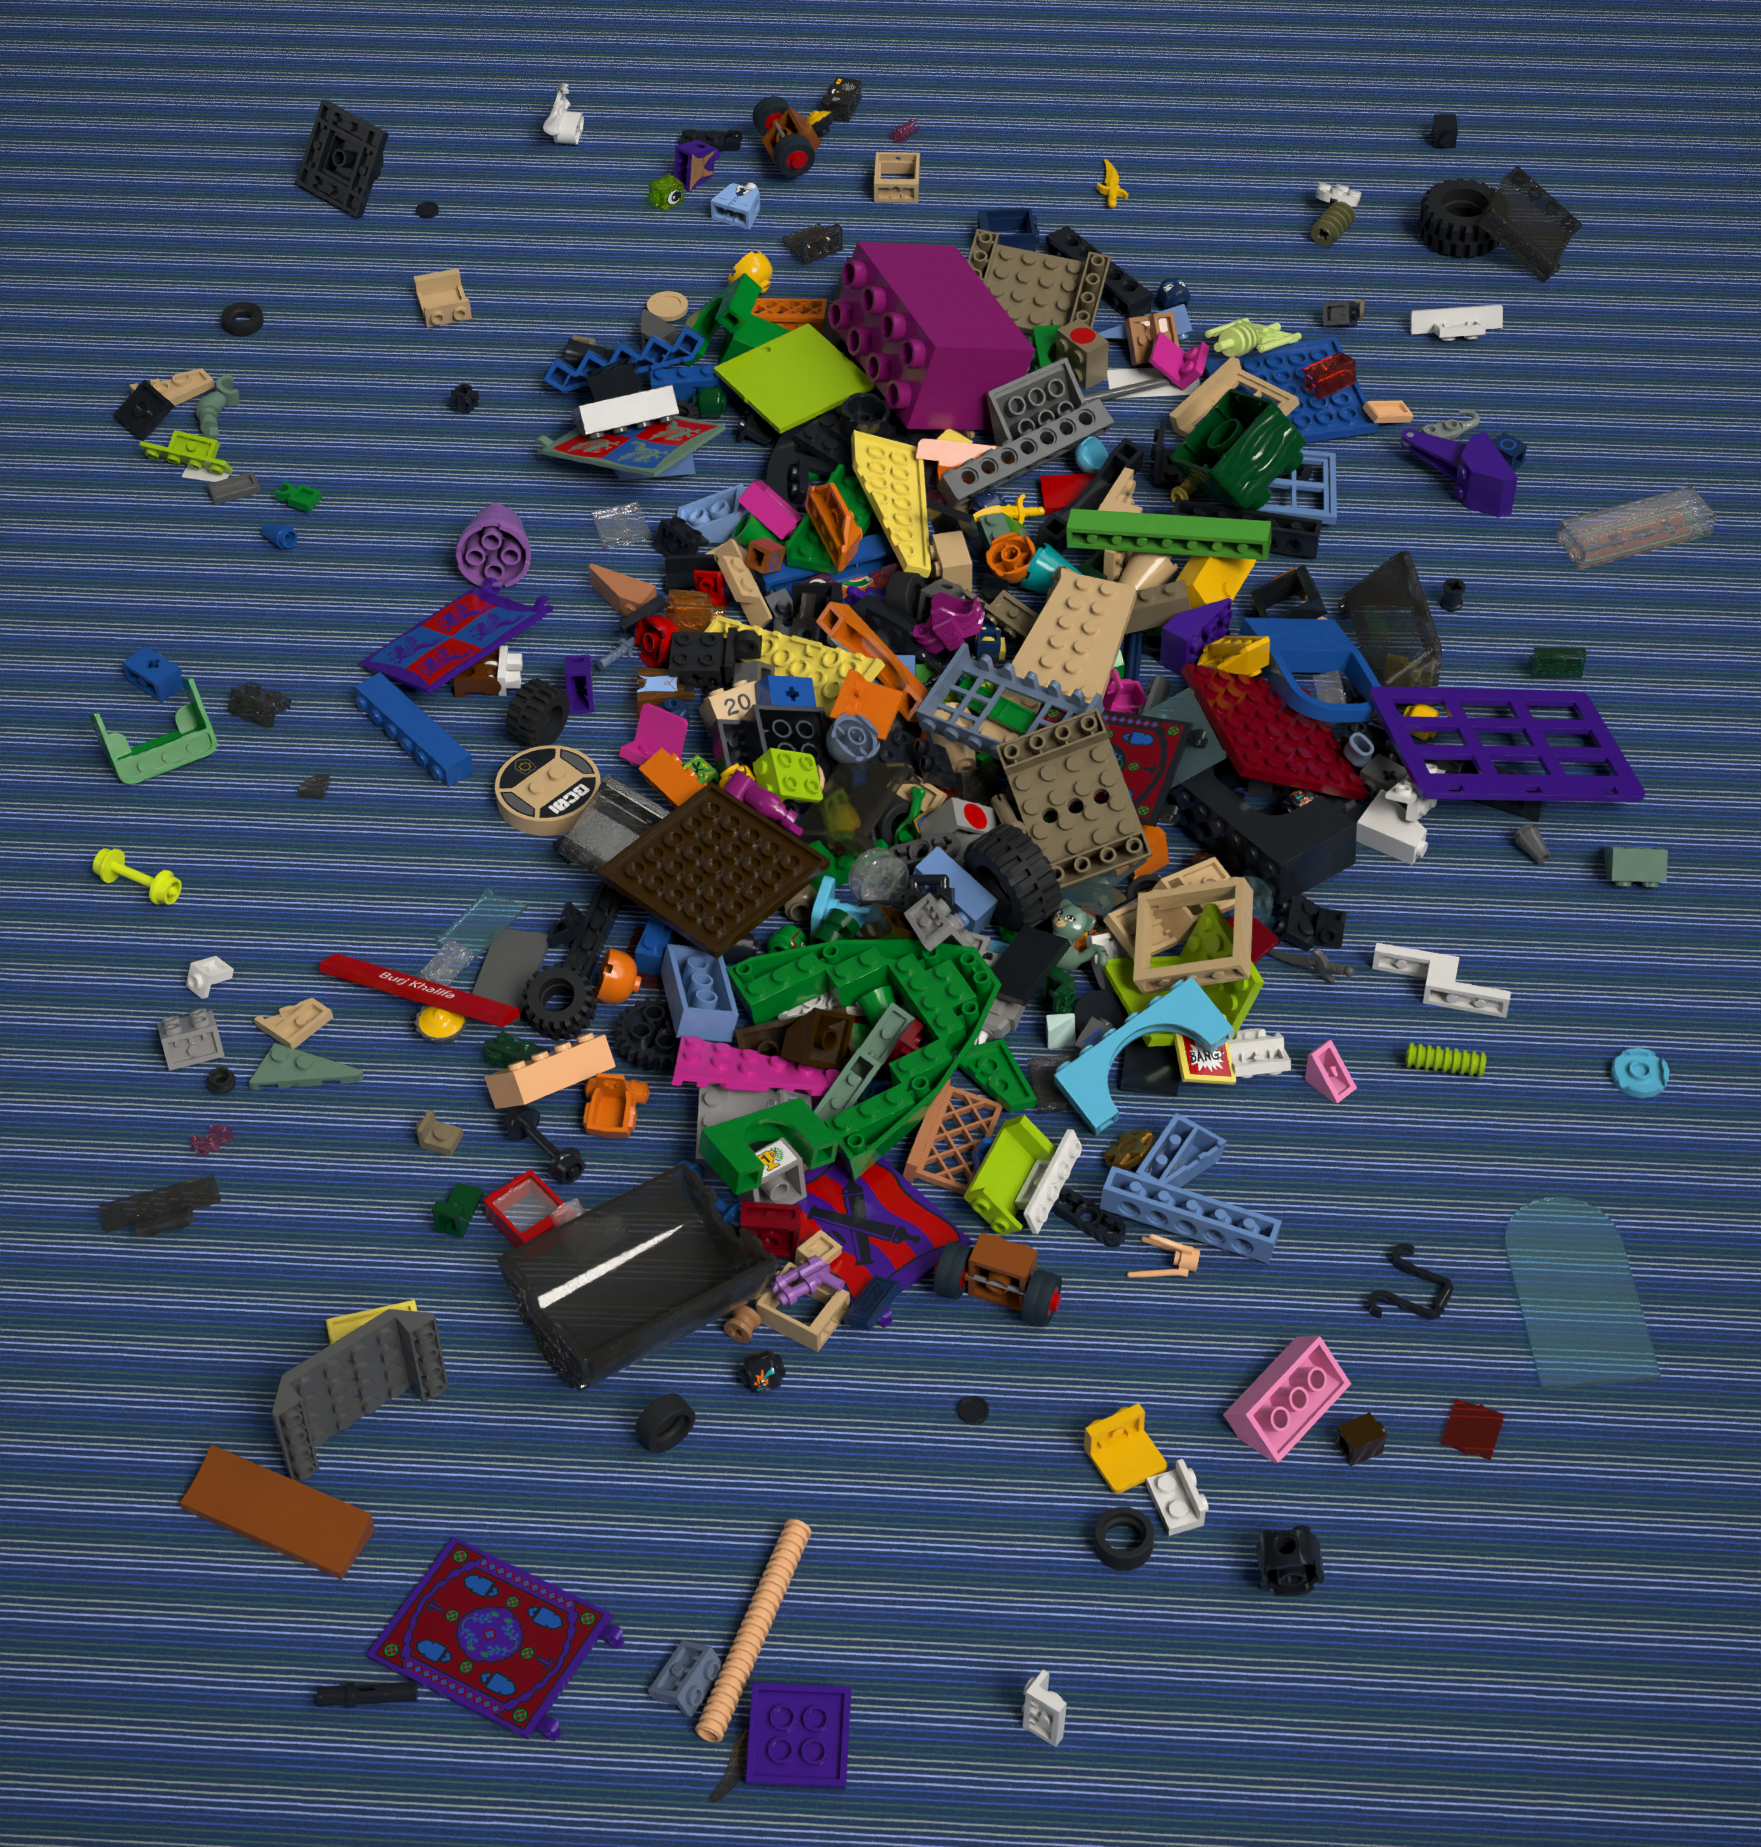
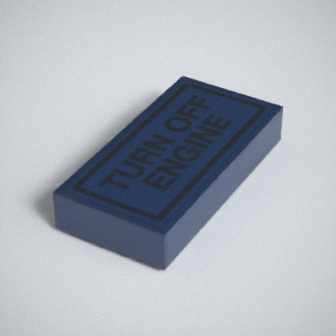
M874 1276L843 1316L845 1324L870 1331L901 1291L900 1283Z

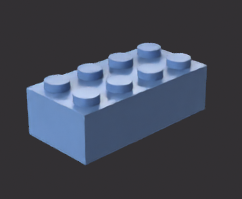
M667 944L660 972L676 1038H681V1036H697L712 1042H731L739 1014L723 955L715 959L699 947Z

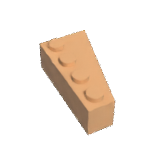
M593 1032L583 1034L577 1037L578 1042L571 1044L570 1041L554 1046V1051L539 1052L532 1055L528 1061L521 1060L512 1063L504 1070L485 1076L495 1109L525 1105L596 1075V1073H602L616 1067L606 1036H594Z

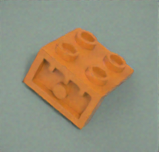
M849 669L829 717L835 721L844 713H849L848 716L862 715L871 721L877 729L879 735L876 738L885 741L904 694L902 691L866 681L858 671Z

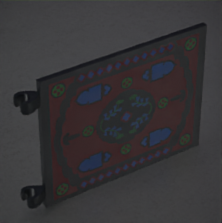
M1041 703L1036 717L1044 707V703ZM1051 706L1044 720L1054 724L1063 720L1067 712ZM1104 710L1101 718L1140 824L1156 827L1159 819L1170 824H1177L1180 819L1178 807L1176 805L1164 806L1187 743L1197 748H1205L1208 743L1206 731L1203 729L1192 730L1193 723ZM1039 725L1036 730L1042 729L1044 726ZM1009 783L1004 795L1007 797L1009 804L1017 805ZM1099 792L1096 794L1094 801L1098 804H1104L1109 800V794ZM1075 801L1069 806V811L1074 814L1080 813L1084 805L1079 801Z

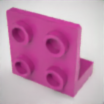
M1160 332L1156 335L1149 362L1156 370L1161 371L1173 384L1178 385L1184 390L1202 376L1210 347L1202 342L1197 347H1191L1185 353Z

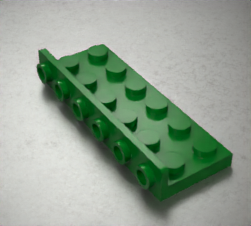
M839 464L836 470L831 472L826 484H835L848 509L853 512L857 526L861 527L863 537L876 514L858 478L845 476V467ZM808 512L805 513L799 526L795 527L792 537L784 545L786 547L787 566L839 575L841 571H837Z

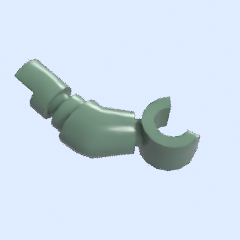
M231 375L220 377L216 382V391L201 398L197 404L196 414L200 419V428L203 436L206 438L217 440L219 436L217 422L219 412L225 406H235L240 403L239 391L233 389L234 380Z

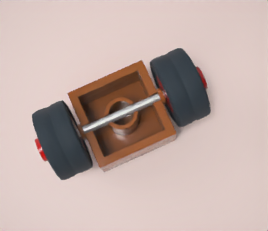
M769 96L762 99L755 106L752 119L758 132L763 136L761 140L773 162L786 176L797 177L805 174L813 166L815 151L821 144L809 120L790 108L788 103L781 97Z
M981 1233L974 1249L955 1242L947 1243L935 1264L933 1289L937 1294L959 1299L968 1284V1295L1021 1311L1022 1320L1046 1327L1051 1321L1054 1312H1057L1060 1306L1062 1277L1055 1273L1037 1269L1038 1250L1025 1244L1004 1240L996 1235L991 1236Z

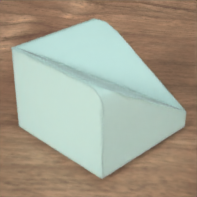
M1073 1013L1046 1015L1048 1049L1074 1047L1076 1039L1075 1015Z

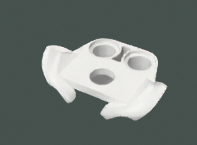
M561 83L556 89L557 97L550 116L544 122L543 129L546 133L553 135L555 143L577 145L583 130L584 115L582 112L567 111V108L570 106V102L565 98V94L569 93L567 89L568 84Z

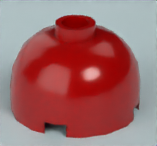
M663 616L645 617L644 620H640L637 623L635 644L636 646L640 645L642 653H639V657L645 665L656 667L669 663L673 632H680L672 620Z

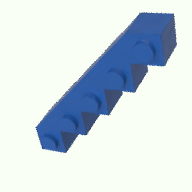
M685 324L674 344L652 333L642 352L620 341L610 360H607L591 349H588L578 368L556 357L544 381L562 392H567L589 386L587 381L589 371L630 356L634 357L639 373L691 361L703 344L705 336Z

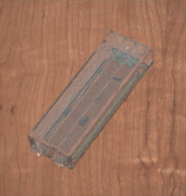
M1693 486L1560 520L1557 541L1567 551L1571 561H1574L1578 568L1582 570L1712 535L1716 515Z

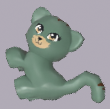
M1063 899L1058 911L1054 913L1050 922L1053 934L1069 939L1071 946L1056 967L1070 972L1076 970L1080 964L1089 961L1095 955L1098 957V965L1106 966L1108 964V954L1104 946L1092 944L1082 952H1079L1072 946L1073 942L1094 928L1096 919L1094 916L1087 914L1082 908L1073 905L1068 899Z

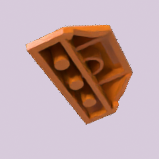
M834 483L809 487L805 509L837 571H843L858 551L859 541L862 540V529L860 526H857L853 512L848 509Z

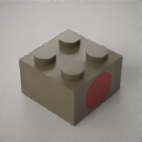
M1080 319L1057 329L1055 362L1067 357L1078 384L1085 390L1106 380L1109 342Z

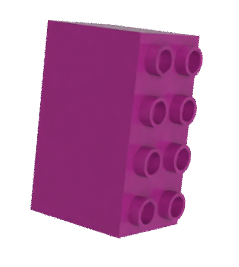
M857 241L852 259L847 260L843 265V286L838 301H833L829 307L828 319L830 326L836 329L846 343L850 354L854 355L864 368L868 379L874 382L882 393L888 407L894 410L907 429L993 430L986 392L1025 376L1035 348L955 246Z

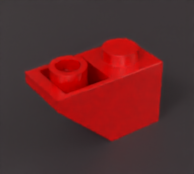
M694 570L697 597L706 596L704 613H712V606L722 605L721 613L717 614H724L732 593L723 573L719 571Z

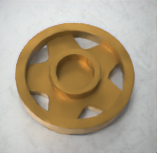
M1147 1128L1123 1133L1120 1139L1110 1149L1106 1150L1104 1157L1110 1169L1114 1166L1123 1170H1129L1144 1161L1156 1143L1155 1137Z

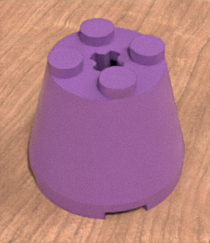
M492 503L490 506L481 509L458 539L456 547L458 567L468 580L478 586H482L485 579L492 577L497 580L492 586L505 585V587H509L519 582L529 569L531 561L530 543L521 519L512 509L500 503Z

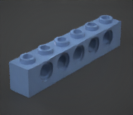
M1114 1166L1111 1167L1103 1187L1100 1209L1268 1264L1276 1246L1282 1223L1281 1220Z

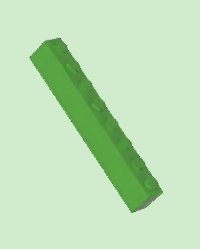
M1071 509L1066 527L1067 547L1268 560L1271 545V521Z

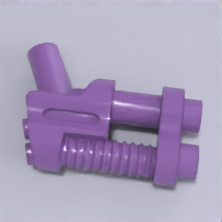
M814 1255L806 1259V1263L804 1262L791 1269V1271L789 1270L783 1273V1275L778 1274L772 1277V1282L768 1283V1288L772 1294L779 1293L777 1299L781 1306L785 1304L791 1306L797 1302V1298L806 1293L811 1295L817 1292L816 1286L822 1283L840 1292L844 1287L845 1281L830 1274V1265ZM797 1279H799L801 1282L792 1288L787 1285L790 1284V1282L792 1283V1281H795Z

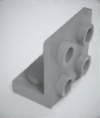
M930 892L904 913L920 941L929 952L951 934L963 946L974 947L973 944L976 940L967 929H962L966 926L963 920L956 913L950 914L951 909L942 898L937 901Z
M198 1009L192 1011L190 1016L182 1018L171 1016L163 1019L162 1023L157 1024L169 1071L225 1057L212 1010Z

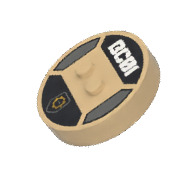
M546 745L524 750L510 758L501 767L495 780L496 801L502 818L510 826L527 834L552 836L573 831L587 823L595 815L601 804L602 789L597 766L582 752L565 746Z

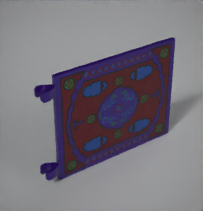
M453 1536L367 1652L366 1657L411 1681H417L419 1685L527 1740L537 1730L547 1739L556 1741L562 1733L559 1729L560 1723L554 1718L545 1717L599 1638L615 1649H619L623 1645L625 1638L622 1637L624 1632L620 1627L609 1625L614 1618L612 1613Z

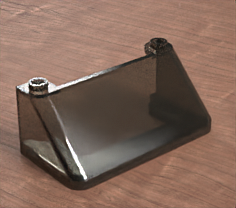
M1400 551L1342 595V599L1338 600L1339 614H1343L1345 619L1351 618L1362 655L1381 687L1438 688L1442 662L1441 642L1409 551ZM1394 703L1397 710L1407 709L1408 706L1414 707L1415 705L1413 703ZM1426 704L1430 707L1435 706V704Z

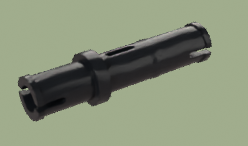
M349 1681L347 1685H320L317 1687L318 1707L347 1705L348 1708H355L356 1704L418 1702L417 1681L355 1684V1681Z

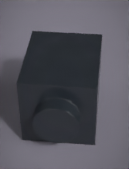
M1434 114L1432 125L1434 148H1456L1458 135L1456 114Z

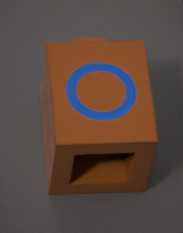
M769 538L750 541L744 564L762 574L780 571L786 547Z

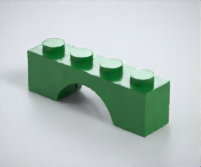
M1060 325L1033 327L1032 336L1028 337V341L1035 348L1031 360L1032 365H1036L1034 366V371L1048 366L1056 360L1057 329L1061 328Z

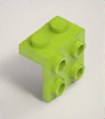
M770 748L753 762L758 786L779 796L781 802L785 799L819 803L823 799L815 760L811 754Z

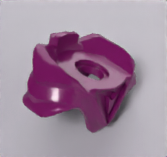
M938 592L932 596V608L929 619L923 624L914 625L912 636L931 654H938L945 647L949 651L961 647L963 642L965 643L964 638L977 635L980 632L985 611L982 610L981 603L977 600V595L972 600H964L944 592Z

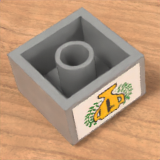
M783 1137L755 1152L756 1156L764 1164L761 1187L738 1194L739 1202L795 1204L806 1198L802 1158Z

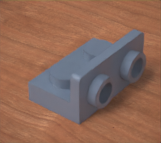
M682 1640L648 1692L654 1700L678 1705L685 1716L692 1717L718 1679L723 1664L711 1646Z

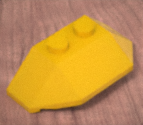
M1269 636L1222 637L1204 646V653L1200 656L1197 665H1203L1206 668L1215 670L1222 669L1227 673L1237 675L1243 674L1249 678L1256 676L1262 672L1261 668L1269 665Z

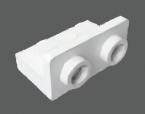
M1183 1459L1176 1461L1175 1470L1146 1478L1147 1489L1168 1536L1204 1526L1205 1512H1208V1503L1204 1494H1199L1197 1491L1194 1471L1192 1468L1187 1469Z
M1043 1669L1037 1678L1032 1677L1024 1688L1023 1694L1026 1696L1022 1707V1712L1024 1713L1023 1727L1056 1747L1063 1738L1067 1703L1057 1693L1048 1691L1050 1673Z

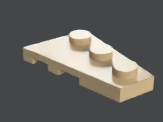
M202 368L174 374L172 379L160 381L159 378L150 380V385L175 406L215 388L214 380ZM137 383L129 385L131 393L138 387Z

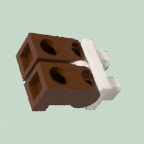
M500 646V648H497L454 677L455 698H465L466 693L478 692L487 695L499 693V696H506L507 688H521L522 654L508 653V646Z

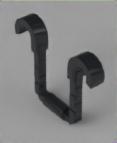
M1402 1243L1393 1249L1392 1265L1399 1271L1416 1275L1443 1286L1432 1307L1433 1310L1414 1304L1385 1290H1376L1370 1294L1367 1309L1372 1316L1381 1319L1382 1307L1375 1303L1384 1302L1433 1320L1439 1318L1440 1313L1444 1312L1452 1296L1454 1286L1450 1279L1417 1267L1413 1263L1400 1258L1399 1256L1401 1255L1410 1257L1415 1251L1413 1245Z

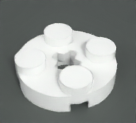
M1319 182L1315 197L1329 203L1330 200L1334 202L1342 201L1351 207H1356L1359 204L1361 192L1349 190L1348 186L1336 184V187L1333 188L1330 184Z

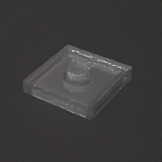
M638 502L591 511V517L603 549L651 539L650 530Z

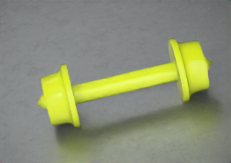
M104 848L94 858L93 871L105 883L115 881L119 875L149 887L150 901L154 904L164 903L171 905L180 895L182 889L181 881L174 877V874L169 870H163L153 878L125 866V855L120 849L110 850Z

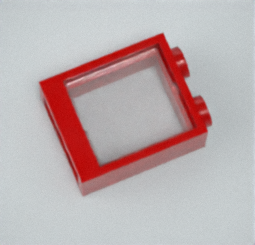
M531 1169L522 1175L516 1176L510 1183L499 1190L491 1192L483 1200L486 1218L527 1260L575 1230L573 1211Z

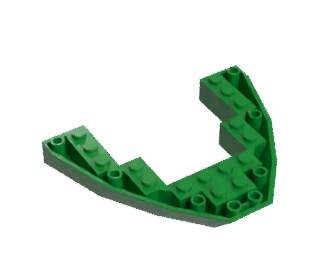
M911 939L835 940L750 957L727 968L732 991L753 1024L768 1021L829 991L839 1005L848 1007L875 989L892 986L912 1016L924 1025L922 1030L931 1043L889 1063L894 1087L824 1120L825 1125L839 1139L836 1153L854 1181L919 1124L977 1039L1002 985L975 947L940 943L929 952L921 941Z

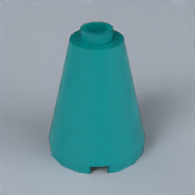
M1043 543V548L1039 547L1030 561V565L1026 570L1030 573L1028 579H1022L1021 586L1025 589L1047 595L1049 587L1052 588L1055 581L1052 580V577L1059 565L1066 566L1080 575L1083 574L1053 547Z

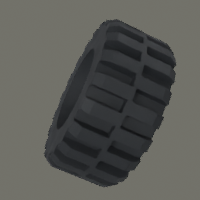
M1450 179L1445 180L1443 183L1439 182L1433 188L1431 187L1421 200L1418 223L1419 235L1428 247L1431 246L1435 252L1438 253L1440 251L1448 257L1452 255L1455 258H1474L1476 255H1485L1487 251L1491 252L1502 241L1507 216V204L1503 196L1495 188H1490L1483 182L1478 183L1472 179H1469V181L1463 179L1452 181Z
M1000 824L967 846L963 857L965 860L964 868L969 875L998 900L992 917L996 918L1000 925L1006 926L1009 931L1019 933L1024 925L1033 928L1058 911L1062 894L1059 892L1061 888L1056 880V873L1051 868L1048 858L1041 852V848L1032 841L1028 834H1024L1020 828L1010 824Z

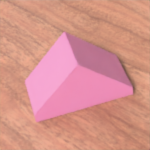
M1327 1040L1308 1055L1305 1081L1333 1103H1339L1357 1089L1332 1040Z

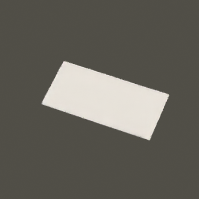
M1155 368L1107 370L1109 389L1165 377L1161 371ZM1198 378L1184 390L1171 382L1168 386L1116 398L1191 395L1200 386V381Z

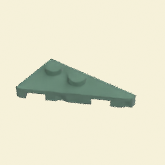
M274 1043L250 1079L249 1086L251 1090H259L260 1085L278 1084L279 1089L291 1086L307 1087L320 1086L323 1084V1081L340 1080L341 1084L362 1081L364 1076L363 1071Z

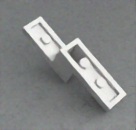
M1376 943L1372 969L1427 978L1423 998L1424 1004L1503 1018L1507 1017L1511 992L1455 982L1459 957Z

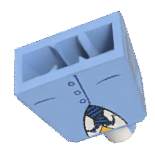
M732 183L711 200V216L713 220L748 230L751 228L760 210V192L753 183H748L746 186Z

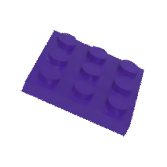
M752 1683L746 1785L846 1789L851 1687Z

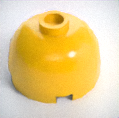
M756 250L757 254L751 251L734 266L733 269L736 272L733 277L729 274L728 283L731 284L742 274L746 273L762 288L760 293H764L771 285L772 265L760 250Z

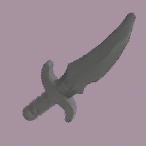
M1316 948L1311 952L1316 959L1306 955H1295L1276 950L1268 952L1270 956L1292 966L1309 968L1313 971L1319 970L1321 977L1330 984H1333L1335 981V977L1331 973L1351 977L1355 972L1352 966L1330 962L1327 956Z

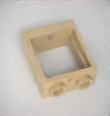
M876 152L874 202L918 203L920 153ZM881 174H914L913 179H881Z
M788 1262L784 1269L777 1271L774 1276L778 1274L783 1275V1273L796 1268L797 1265ZM797 1279L795 1281H792V1283L790 1282V1284L787 1285L792 1288L801 1282L799 1279ZM823 1283L816 1286L817 1292L811 1295L806 1293V1295L826 1305L810 1326L776 1310V1307L780 1304L777 1299L779 1293L772 1294L769 1288L766 1292L762 1291L758 1295L755 1307L762 1324L819 1352L841 1323L843 1316L850 1309V1293L843 1289L839 1292Z

